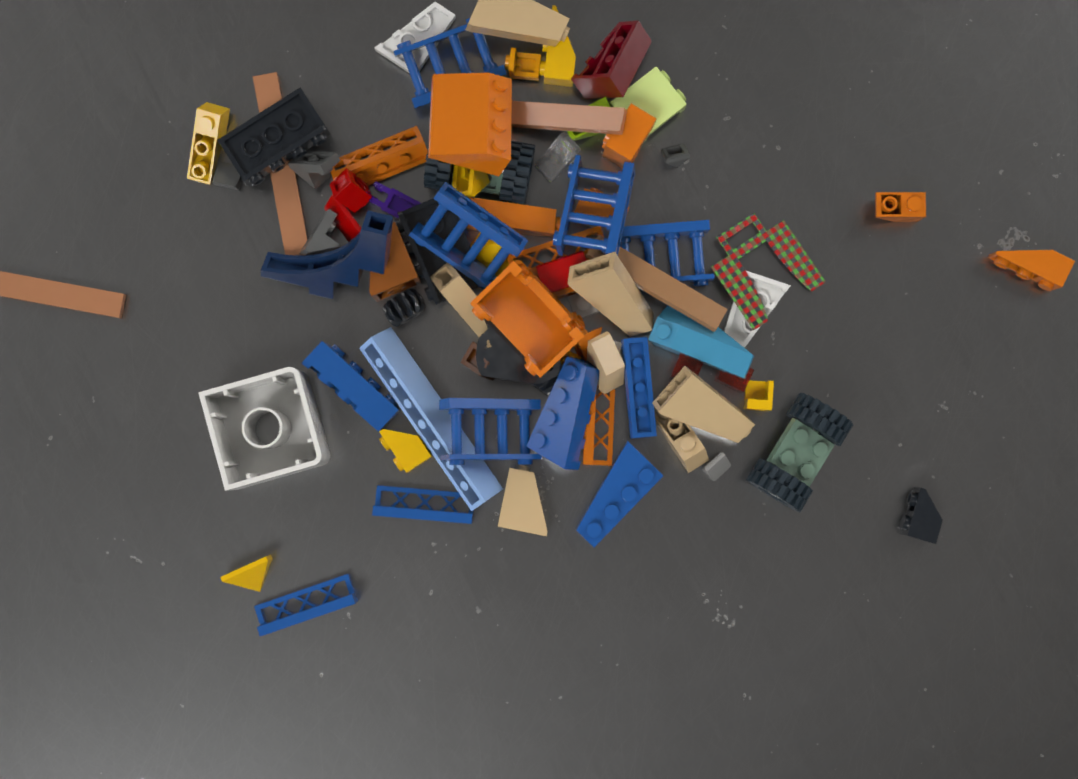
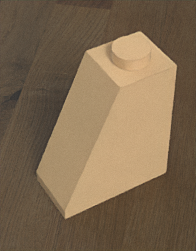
M515 464V468H509L498 527L547 536L548 531L534 472H529V466Z

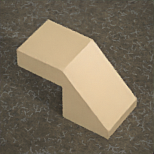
M606 331L589 340L587 361L600 370L598 389L606 394L624 384L625 365L609 332Z

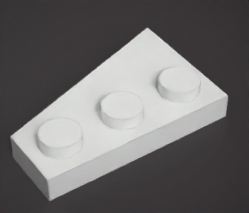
M434 2L415 16L409 24L401 30L398 29L392 34V37L384 43H380L374 49L409 73L403 55L398 57L394 55V51L398 49L396 45L409 40L411 44L444 33L449 29L456 16L437 2ZM426 46L412 51L419 71L429 58Z
M746 271L768 316L791 285ZM733 301L723 331L745 348L760 327L753 330Z

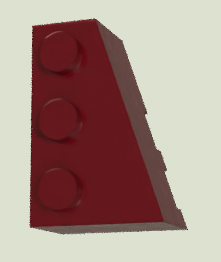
M639 20L619 22L600 44L602 49L594 58L590 56L585 61L587 66L580 75L576 73L573 75L571 80L585 99L624 97L652 42Z

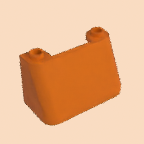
M520 260L513 261L470 303L474 307L472 312L481 321L484 319L491 321L525 356L526 364L524 366L533 376L537 374L540 378L588 333L575 316Z

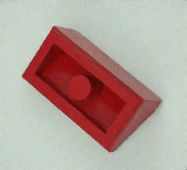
M331 195L324 209L325 211L330 209L337 214L333 222L336 223V226L346 240L350 242L359 234L361 227L346 206Z
M582 250L537 265L536 269L539 279L552 293L570 287L568 285L570 266L585 262L586 258Z

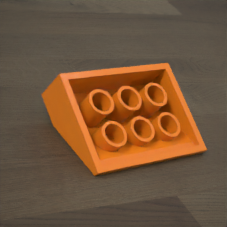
M492 73L433 74L431 82L428 158L500 176L511 161L512 79Z

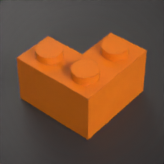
M632 103L626 110L627 114L622 135L606 134L602 145L604 149L602 157L622 169L624 162L633 163L657 120Z

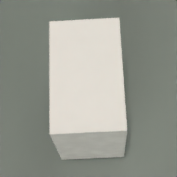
M286 367L198 392L225 491L239 490L323 466L329 462L331 456L311 382L305 372L293 367ZM271 412L279 421L280 431L272 443L265 445L258 439L255 428L258 419L262 415Z

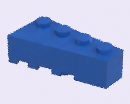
M321 341L302 364L307 369L310 368L317 373L318 378L324 384L333 388L343 401L353 406V409L378 432L385 429L401 411L397 407L398 404L390 394L384 396L379 391L381 386L372 377L367 380L361 374L363 369L353 360L348 363L343 358L345 353L336 344L331 347Z
M567 356L526 447L563 469L579 470L581 463L579 456L581 449H584L586 439L583 438L586 424L590 422L591 415L589 411L591 402L595 399L600 370L582 359Z
M626 441L604 481L601 483L593 500L575 528L593 547L663 477L630 442Z

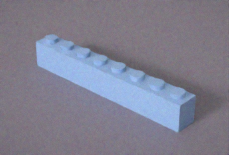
M392 327L370 337L359 348L470 510L473 511L502 491V486L484 460H465V465H449V460H440V455L452 454L451 415H449L448 410H439V400L441 398ZM462 430V454H475V447Z

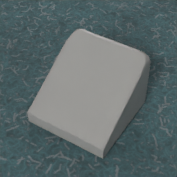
M718 452L702 467V470L712 481H716L731 467V464L723 452Z

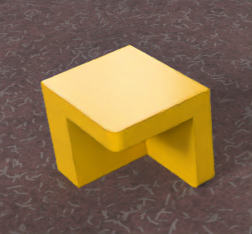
M747 380L745 382L744 410L771 411L774 381Z

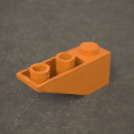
M1054 250L996 251L988 256L997 267L1002 269L1009 268L1015 271L1018 277L1025 280L1031 279L1037 282L1040 288L1047 291L1062 288L1075 263L1074 260Z

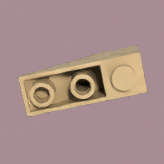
M654 406L656 423L687 472L690 473L708 462L709 458L706 449L690 425L661 415Z

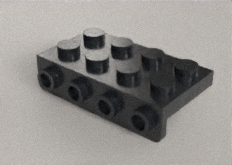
M300 87L219 138L218 142L241 176L242 181L249 187L250 185L256 186L265 180V176L272 171L273 173L279 172L286 166L285 163L291 159L301 158L307 153L306 150L313 145L319 146L328 139L327 136L330 135V132Z
M430 199L398 212L399 218L395 219L400 233L405 232L409 241L405 242L409 255L416 256L418 264L414 265L419 278H425L428 287L424 288L429 302L434 300L437 305L447 299L438 290L430 276L447 262L426 247L418 245L409 236L418 222L425 226L438 207L439 203L434 199ZM447 210L433 232L446 240L458 223V216ZM463 232L454 247L466 255L471 247ZM456 269L472 290L479 287L472 279Z

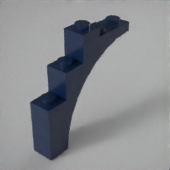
M367 210L359 234L348 244L333 251L306 256L267 252L261 268V277L308 287L309 294L333 299L338 283L358 287L363 270L384 274L390 256L393 216Z

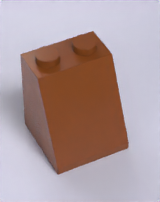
M395 222L392 223L390 256L384 274L370 271L369 292L376 302L422 284L402 234Z

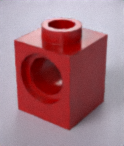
M347 168L329 184L333 197L354 213L361 207H364L369 202V199L372 198L368 184Z

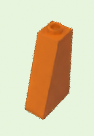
M468 197L520 235L553 238L555 230L559 231L561 217L556 216L557 209ZM471 225L466 227L467 230L478 231Z

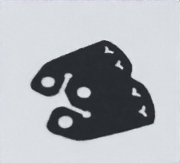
M484 319L487 330L479 337L476 349V362L481 376L541 384L559 375L562 369L560 360L553 365L551 371H547L541 378L537 374L535 376L530 374L524 366L526 364L525 356L491 321ZM487 340H489V343L492 347L485 349V346H487ZM484 358L490 363L487 368H484L486 364Z

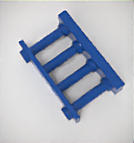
M467 24L411 44L409 40L396 45L398 49L394 51L395 57L403 55L416 90L414 92L415 97L411 99L414 109L431 103V91L429 92L428 88L424 86L412 51L426 46L435 73L446 74L435 43L449 38L461 73H474V71L470 70L458 34L467 31L465 30ZM473 32L485 65L483 67L484 72L482 73L505 76L507 73L504 65L497 66V63L493 62L484 34Z
M576 155L574 164L570 163L568 178H570L560 228L559 231L555 230L553 245L556 246L558 255L562 256L565 245L602 250V253H605V255L616 252L618 256L635 178L634 163L624 162L623 171L619 170L617 173L583 168L581 155ZM580 177L616 182V185H619L618 193L610 195L577 190ZM575 200L612 205V208H615L613 216L602 217L573 212ZM570 222L607 227V230H610L609 237L604 238V240L567 234Z
M447 182L443 184L433 198L439 205L424 226L418 222L409 234L418 245L432 251L472 279L482 289H485L496 278L495 273L509 254L518 257L528 242L522 235ZM447 210H450L459 216L460 220L447 239L444 240L433 231ZM471 225L480 231L481 234L465 255L456 249L454 245L466 227ZM488 240H493L501 246V249L487 269H485L474 260Z
M709 220L624 226L620 245L623 249L629 251L631 240L641 239L644 245L645 261L655 267L653 242L655 238L665 237V240L668 241L671 277L683 284L694 283V287L708 286V282H712L714 279V274H705L702 245L704 234H707L710 230ZM689 235V238L692 239L695 275L681 276L678 251V239H680V236Z
M446 398L439 400V410H448L449 415H451L452 454L440 455V460H449V465H465V460H518V465H532L533 460L542 459L540 454H530V448L526 447L530 439L529 415H532V411L541 409V399ZM464 410H472V415H474L475 454H462L461 414H464ZM487 411H494V415H497L498 454H485L484 415L487 414ZM509 411H517V415H519L520 454H508L507 415H509Z

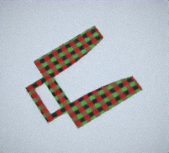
M755 213L716 237L728 256L711 268L753 330L766 323L768 318L752 281L738 260L750 251L767 242L789 271L811 292L826 282L784 220L766 231ZM753 223L759 233L732 250L726 239Z

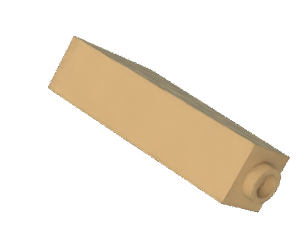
M478 0L465 30L555 47L560 40L565 41L570 30L567 27L570 18L534 0Z
M616 252L570 266L568 285L627 335L632 337L653 329L654 312Z
M446 263L431 275L430 278L442 295L477 336L480 337L486 332L487 325L485 320L481 321L472 312L474 307L470 303L477 295L456 269L449 263ZM487 340V347H488V348H489V347H492V346L490 345V343H489V340Z
M686 366L681 369L652 402L657 411L663 416L737 443L747 437L755 425L744 412Z

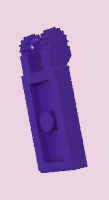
M376 181L373 187L388 196L385 202L378 200L374 196L369 199L370 203L378 206L382 211L395 218H399L398 212L421 204V202L394 188L390 189Z

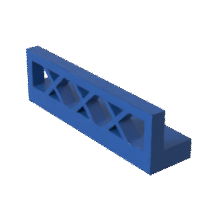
M648 338L622 339L621 346L625 365L624 378L630 439L657 436L655 410L652 404L654 400Z
M377 485L372 516L472 524L474 510L471 511L469 508L468 513L456 510L452 503L461 497L459 492ZM382 491H391L398 500L391 506L381 505ZM397 492H403L406 494L400 497ZM410 493L417 494L423 501L416 508H409L403 501ZM421 494H427L430 496L427 499H425ZM435 495L441 496L447 503L441 510H434L428 503ZM446 496L455 497V498H454L453 500L449 501V500L446 498ZM401 502L404 507H396V505ZM425 504L429 509H419V508L422 507V506ZM449 506H450V507L452 508V510H453V511H444V510H445L447 507H449Z
M349 573L255 605L254 608L260 626L257 627L259 636L261 637L356 604L358 599ZM345 580L349 591L348 595L339 597L331 593L336 583ZM331 585L329 591L323 589L324 587ZM319 590L327 594L322 604L316 605L308 601L312 591ZM308 593L305 599L300 597V595ZM329 596L335 598L334 600L327 602ZM295 598L303 602L299 612L293 613L285 609L289 599ZM284 601L282 607L276 605L277 603ZM306 604L311 606L310 608L303 610ZM271 606L280 610L275 620L266 623L262 611L263 608ZM283 612L288 614L287 616L281 617Z

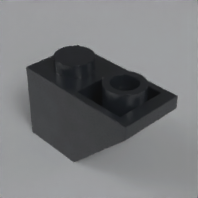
M914 487L907 497V505H909L907 514L903 515L900 522L901 534L936 544L943 519L927 490L921 487Z

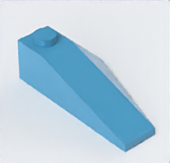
M669 305L657 317L648 339L656 347L743 379L746 378L754 358L753 354L719 327L713 332Z

